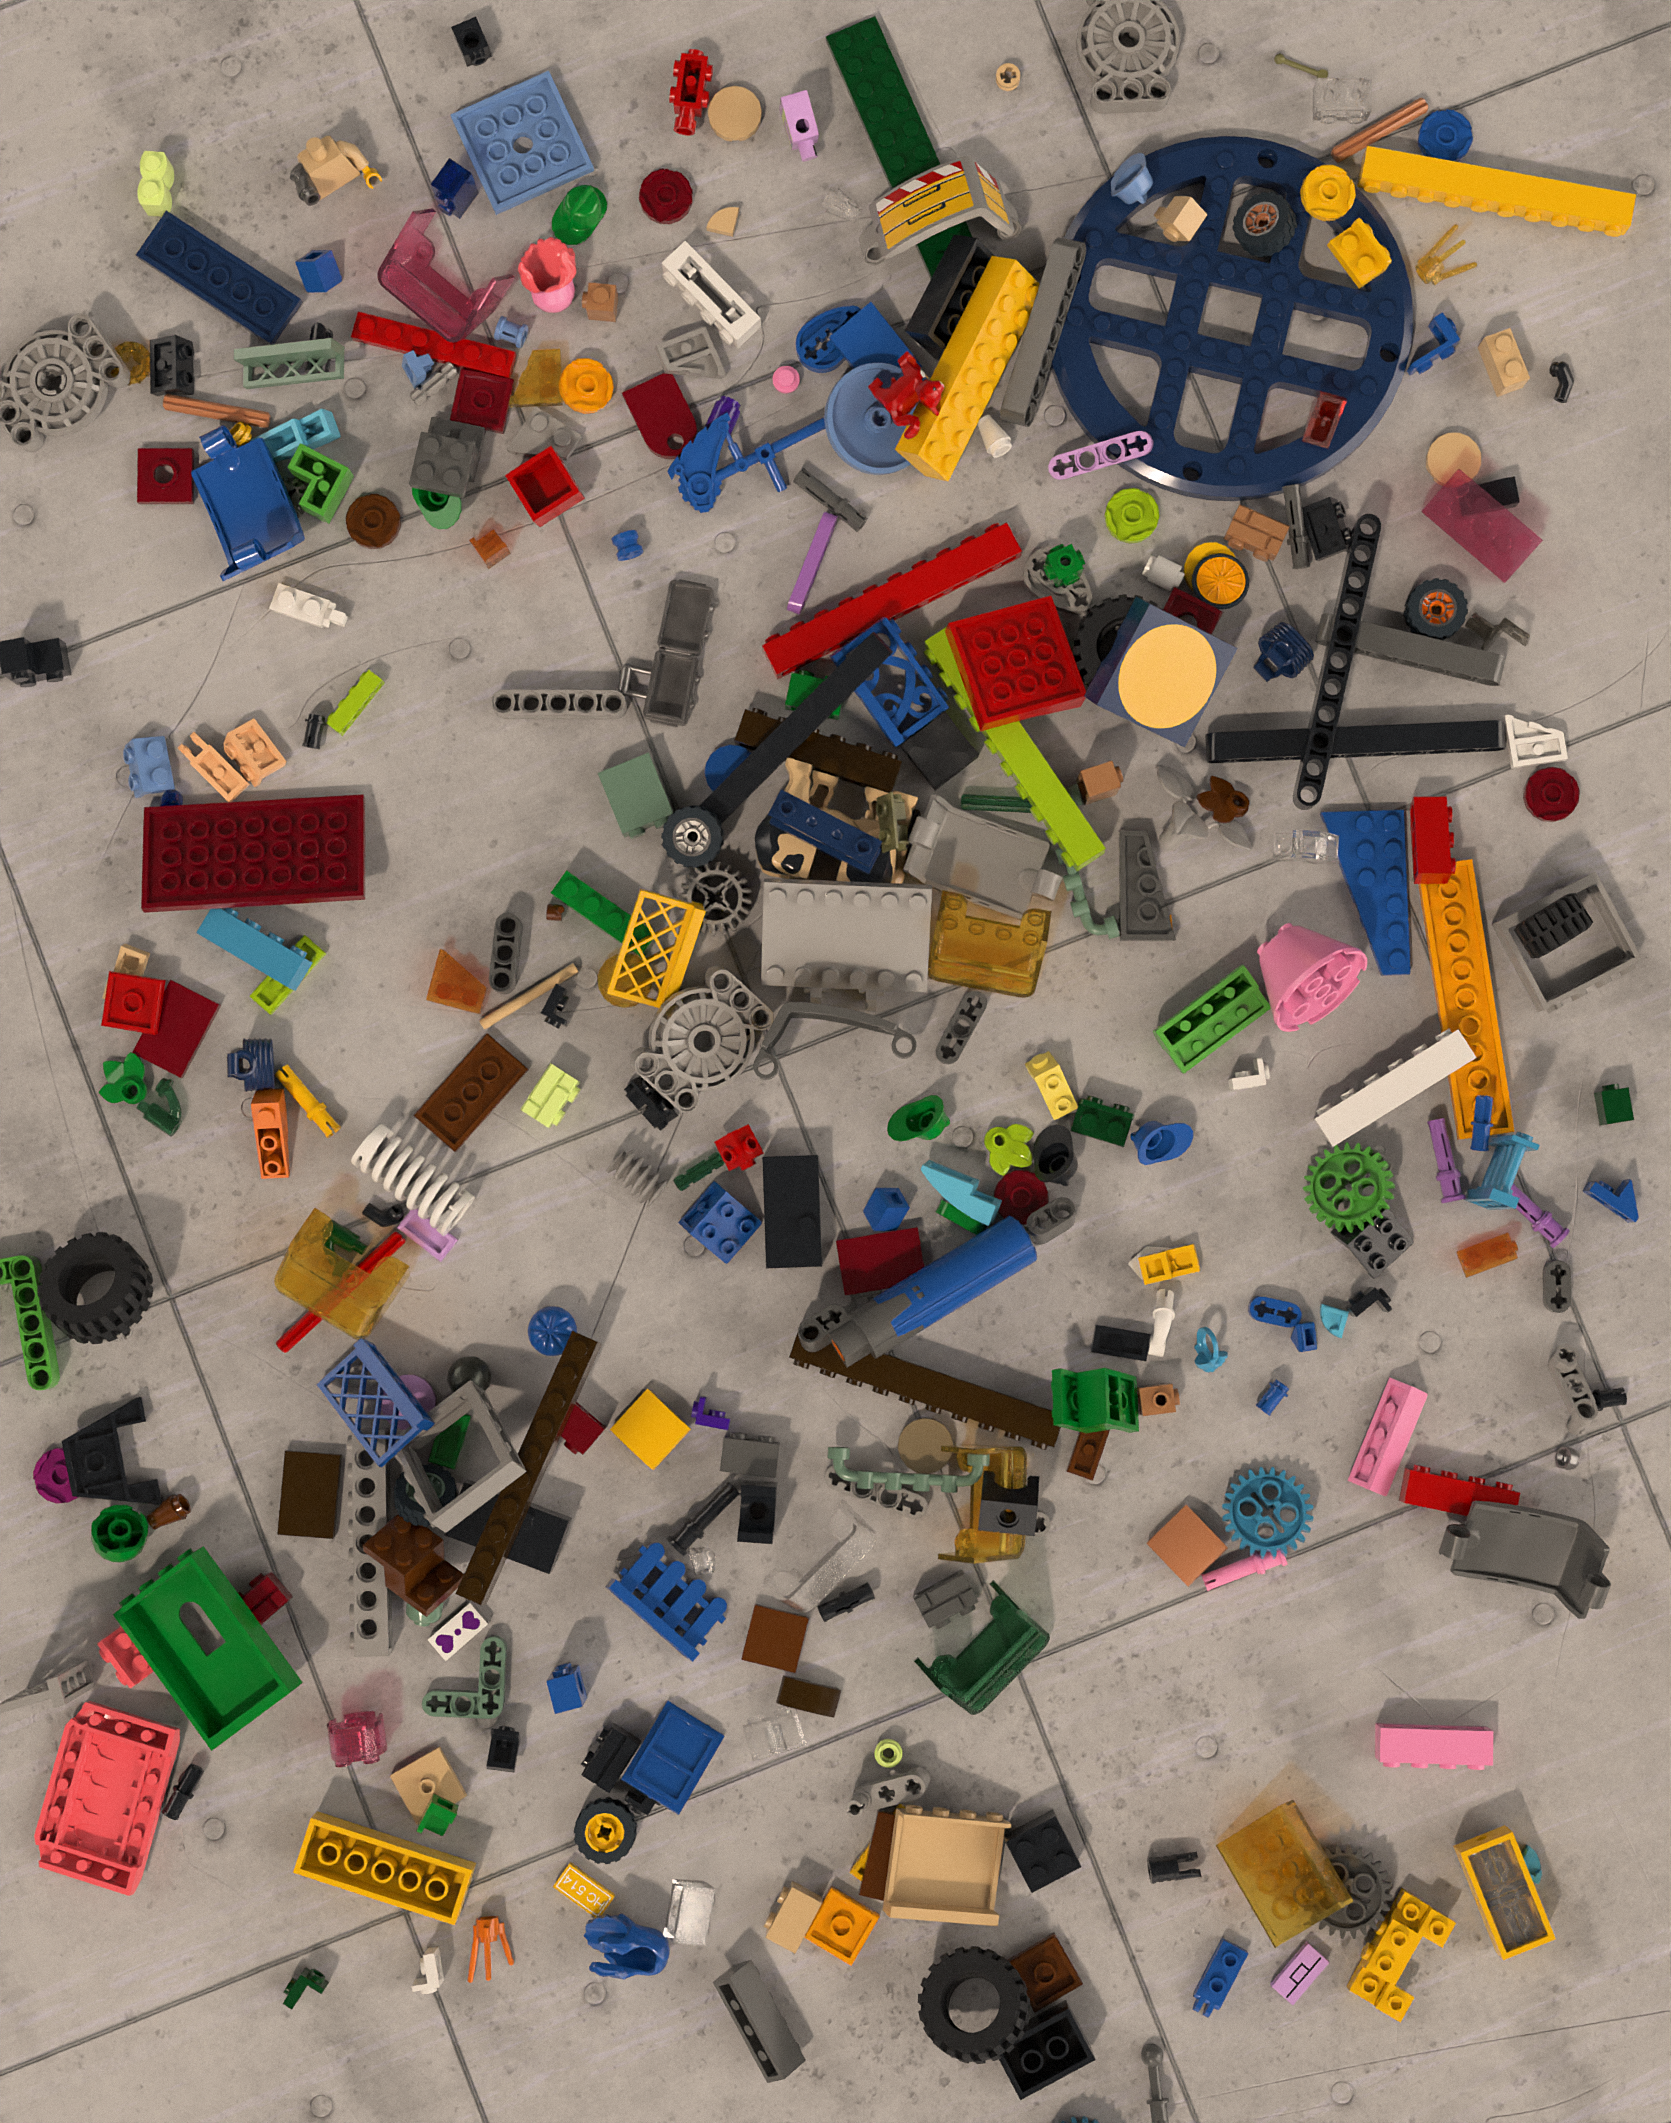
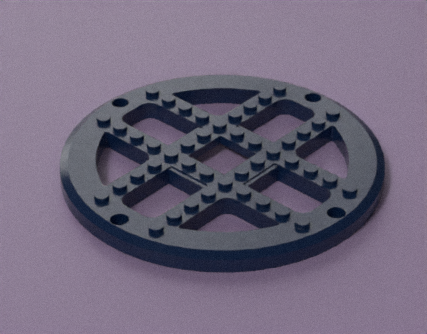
M1218 136L1176 143L1145 156L1146 167L1153 179V184L1147 192V200L1144 204L1139 201L1126 204L1117 196L1112 197L1111 181L1114 177L1113 175L1080 209L1064 236L1065 239L1085 243L1086 256L1053 357L1051 370L1065 404L1083 432L1094 444L1136 431L1147 432L1153 439V448L1149 454L1118 463V465L1139 479L1163 490L1186 497L1212 501L1254 500L1284 493L1282 487L1300 484V487L1325 475L1347 459L1373 432L1391 405L1403 379L1413 335L1412 295L1406 266L1397 242L1373 204L1355 186L1356 196L1353 206L1343 217L1335 221H1326L1339 235L1351 227L1356 219L1361 218L1364 223L1371 227L1374 237L1380 245L1385 246L1389 251L1392 262L1382 274L1364 285L1366 291L1311 279L1300 272L1299 259L1310 214L1305 210L1301 202L1300 189L1303 180L1312 170L1321 165H1327L1309 154L1273 141L1251 137ZM1268 159L1272 163V167L1264 168L1258 161ZM1199 183L1204 185L1199 206L1205 211L1207 216L1187 245L1173 246L1117 232L1137 212L1157 199ZM1249 184L1276 191L1284 197L1296 215L1297 228H1295L1294 237L1290 239V243L1284 246L1280 252L1271 255L1269 263L1217 251L1231 192L1236 185ZM1105 265L1175 281L1165 326L1095 309L1089 302V292L1095 271ZM1209 286L1261 298L1250 346L1197 334ZM1292 311H1302L1363 327L1368 335V341L1362 366L1356 370H1347L1282 354ZM1090 343L1150 357L1157 362L1159 375L1145 427L1140 425L1126 411L1108 388L1098 369ZM1383 351L1390 352L1394 357V361H1384L1380 353ZM1188 372L1240 384L1225 449L1219 453H1208L1179 445L1175 440L1174 429ZM1275 388L1341 403V406L1308 434L1275 449L1259 454L1254 452L1267 393ZM1137 436V442L1127 444V439L1123 440L1127 448V456H1131L1129 449L1139 448L1140 452L1144 451V445L1148 444L1147 439H1141L1140 436ZM1115 443L1110 444L1106 450L1107 456L1112 460L1118 459L1121 455L1120 446ZM1187 469H1193L1197 472L1198 479L1195 481L1187 480L1183 476V472Z

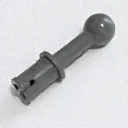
M1147 2044L1141 2051V2059L1148 2066L1152 2099L1146 2100V2103L1150 2105L1152 2123H1169L1167 2111L1169 2098H1163L1159 2065L1163 2061V2051L1156 2044Z

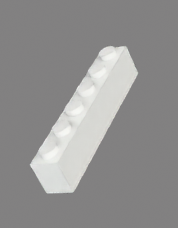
M1447 1029L1435 1037L1438 1042L1428 1048L1425 1043L1413 1050L1411 1053L1414 1057L1405 1063L1401 1058L1389 1065V1073L1382 1077L1377 1073L1365 1080V1088L1358 1092L1352 1088L1340 1096L1342 1102L1333 1107L1331 1103H1328L1316 1112L1319 1116L1314 1121L1330 1146L1337 1145L1477 1058L1460 1031L1456 1030L1452 1033L1450 1029Z

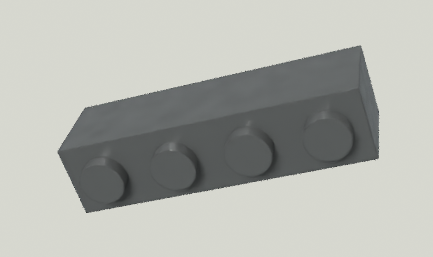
M752 1960L734 1964L713 1982L767 2083L785 2079L806 2061L799 2044L791 2034L786 2020L778 2010L772 1994L766 1988L759 1970Z

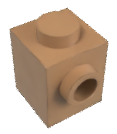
M589 283L588 292L583 291L582 308H586L588 319L616 322L618 305L616 285Z
M1171 1383L1137 1387L1139 1411L1142 1416L1176 1412L1175 1405H1180L1178 1389H1173V1384Z

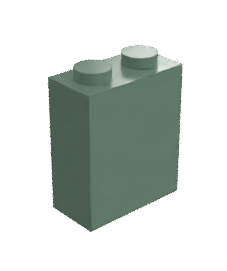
M649 752L598 773L624 838L630 836V839L640 837L646 833L645 829L655 826L656 829L662 828L664 823L667 822V818L673 814Z

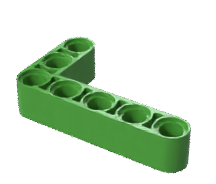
M19 1255L0 1259V1267L3 1270L0 1285H12L27 1381L35 1390L51 1389L58 1384L60 1373L51 1320L41 1309L39 1304L40 1298L37 1293L38 1285H42L39 1282L42 1271L41 1263L37 1257L32 1255ZM24 1260L30 1264V1271L27 1275H24L20 1270V1265ZM29 1287L35 1293V1298L31 1303L25 1298V1292ZM33 1315L37 1316L40 1321L39 1327L36 1330L32 1329L29 1324V1320ZM38 1342L44 1347V1353L41 1357H38L34 1352V1347ZM42 1370L46 1371L49 1376L46 1385L39 1381V1373Z

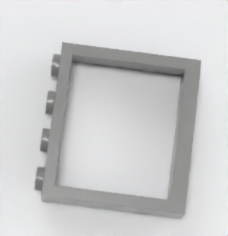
M1596 871L1491 924L1538 1012L1547 1010L1548 1013H1551L1563 1007L1561 1001L1569 997L1574 1001L1588 994L1586 988L1594 984L1597 988L1602 987L1612 981L1610 976L1620 972L1621 976L1636 969L1635 963L1643 960ZM1587 889L1624 959L1545 999L1508 928L1524 921L1567 894L1578 893Z
M471 1380L430 1410L428 1415L435 1424L428 1431L422 1430L395 1455L398 1462L406 1470L404 1472L406 1480L416 1491L413 1493L416 1501L426 1512L423 1514L424 1518L430 1522L433 1528L436 1526L445 1533L526 1472L485 1390ZM473 1409L501 1464L445 1507H442L416 1451ZM409 1426L398 1436H404L412 1427Z

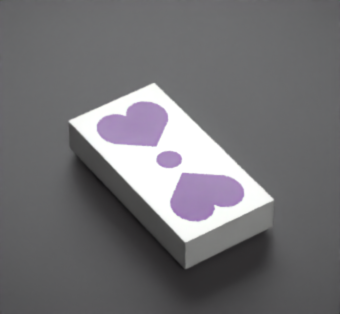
M470 1602L431 1636L428 1641L443 1659L447 1661L487 1626L489 1622L475 1605Z

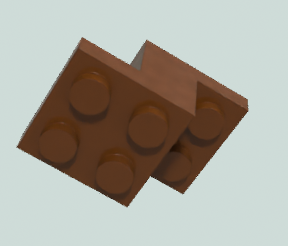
M398 1514L363 1544V1551L384 1566L385 1586L426 1617L458 1588L464 1573L445 1560L444 1540L427 1527H423V1525L415 1526L410 1522L407 1523Z

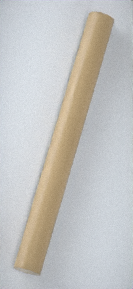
M574 963L480 1019L479 1022L484 1030L551 990L555 984L559 985L579 973Z

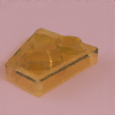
M533 350L527 361L528 365L519 378L517 389L509 400L510 407L563 406V399L558 385L562 373L561 350Z

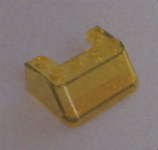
M942 890L928 960V976L938 982L1020 998L1033 995L1048 941L1052 911L1037 908L1028 909L1022 915L1020 926L967 916V899L959 893Z
M314 1208L291 1241L274 1278L275 1287L279 1293L353 1339H365L371 1335L409 1278L410 1266L395 1257H385L379 1261L371 1274L363 1271L324 1246L332 1234L333 1223L329 1216Z

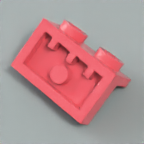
M121 1626L97 1643L100 1648L99 1654L107 1663L111 1662L117 1670L115 1674L118 1680L123 1685H128L129 1688H132L154 1672Z

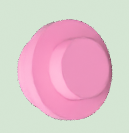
M782 366L774 372L773 385L777 391L788 394L798 388L800 377L796 369L791 366Z

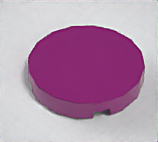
M55 1448L44 1453L36 1462L33 1471V1480L35 1479L38 1493L47 1501L56 1504L68 1503L79 1498L72 1496L63 1448Z

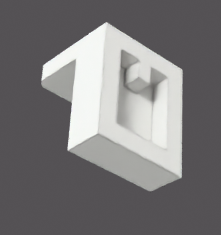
M1262 1057L1253 1059L1255 1075H1252L1251 1070L1236 1072L1235 1078L1228 1080L1230 1091L1266 1085V1079L1270 1078L1268 1064L1263 1063Z
M439 1946L427 1948L423 1958L420 1959L421 1973L426 1975V1977L415 1979L411 1985L412 1992L420 1991V1994L433 1993L443 1983L444 1976Z

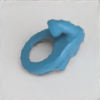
M1202 1327L1198 1329L1197 1344L1194 1346L1198 1356L1194 1362L1203 1371L1213 1373L1215 1369L1222 1366L1228 1357V1353L1226 1351H1219L1217 1339L1210 1328ZM1206 1334L1211 1338L1213 1353L1207 1347Z

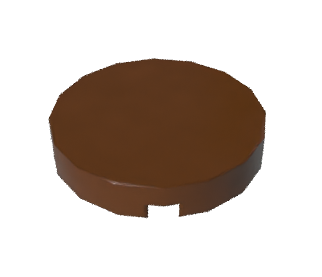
M370 494L357 498L349 506L346 514V525L351 538L357 544L368 549H381L391 544L398 536L401 528V518L395 504L387 497L379 494Z

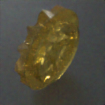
M124 342L114 348L124 363L130 362V358L133 356V360L140 364L132 367V371H130L131 380L128 386L136 383L141 384L143 379L149 377L150 353L143 345L137 342ZM115 368L111 372L114 378L119 374V368Z

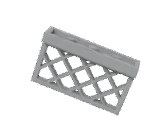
M88 1660L78 1662L47 1679L45 1683L26 1688L0 1702V1714L47 1699L52 1700L54 1708L60 1707L94 1688L95 1684Z

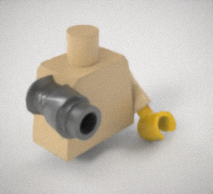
M325 136L322 139L317 137L310 138L306 143V149L297 156L299 163L290 173V179L295 182L300 200L304 201L308 206L317 204L321 199L361 175L359 171L364 173L363 178L369 188H374L369 181L371 176H377L382 182L379 172L375 168H369V162L354 144L342 140L336 142L331 136Z

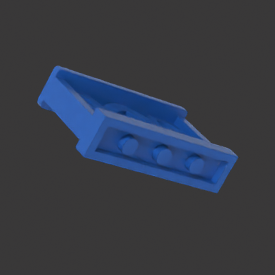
M882 617L849 643L831 654L830 658L838 667L847 658L845 655L860 645L872 632L876 634L883 633L888 636L890 640L889 647L893 650V653L882 664L892 665L905 670V688L902 699L890 693L873 696L871 691L878 683L879 668L873 672L871 680H865L854 692L892 746L897 747L909 736L949 708L946 703L949 698L940 686L935 688L930 681L933 675L926 665L920 666L914 657L918 654L908 641L906 643L902 641L898 635L902 631L893 619L888 621L886 617ZM897 648L906 660L892 656ZM916 675L924 686L915 687ZM922 693H926L931 697V708L924 713L916 712L910 707L911 703L923 705L924 703L920 702L919 696ZM887 699H891L897 702L899 707L897 709L892 704V709L887 711L884 708V702ZM907 712L918 718L917 721L899 733L897 727L905 718Z

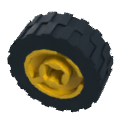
M606 1797V1799L598 1798L594 1802L588 1803L581 1810L575 1822L574 1840L575 1844L579 1847L578 1850L585 1855L586 1859H591L597 1864H610L611 1862L621 1860V1857H625L629 1853L636 1838L637 1823L634 1820L635 1816L627 1805L622 1804L618 1799L613 1800L610 1797ZM602 1826L608 1829L611 1828L609 1835L601 1833L600 1829Z

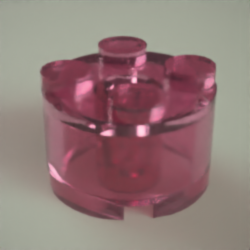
M375 1711L355 1712L344 1715V1721L337 1723L335 1718L327 1723L331 1759L335 1761V1767H346L351 1765L352 1762L363 1761V1764L376 1763L380 1761L379 1755L385 1753L388 1749L382 1713L376 1717Z

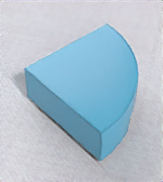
M1320 1304V1318L1324 1327L1332 1335L1342 1338L1349 1311Z
M1526 1845L1521 1854L1532 1881L1539 1884L1542 1876L1540 1860L1537 1853L1530 1846Z

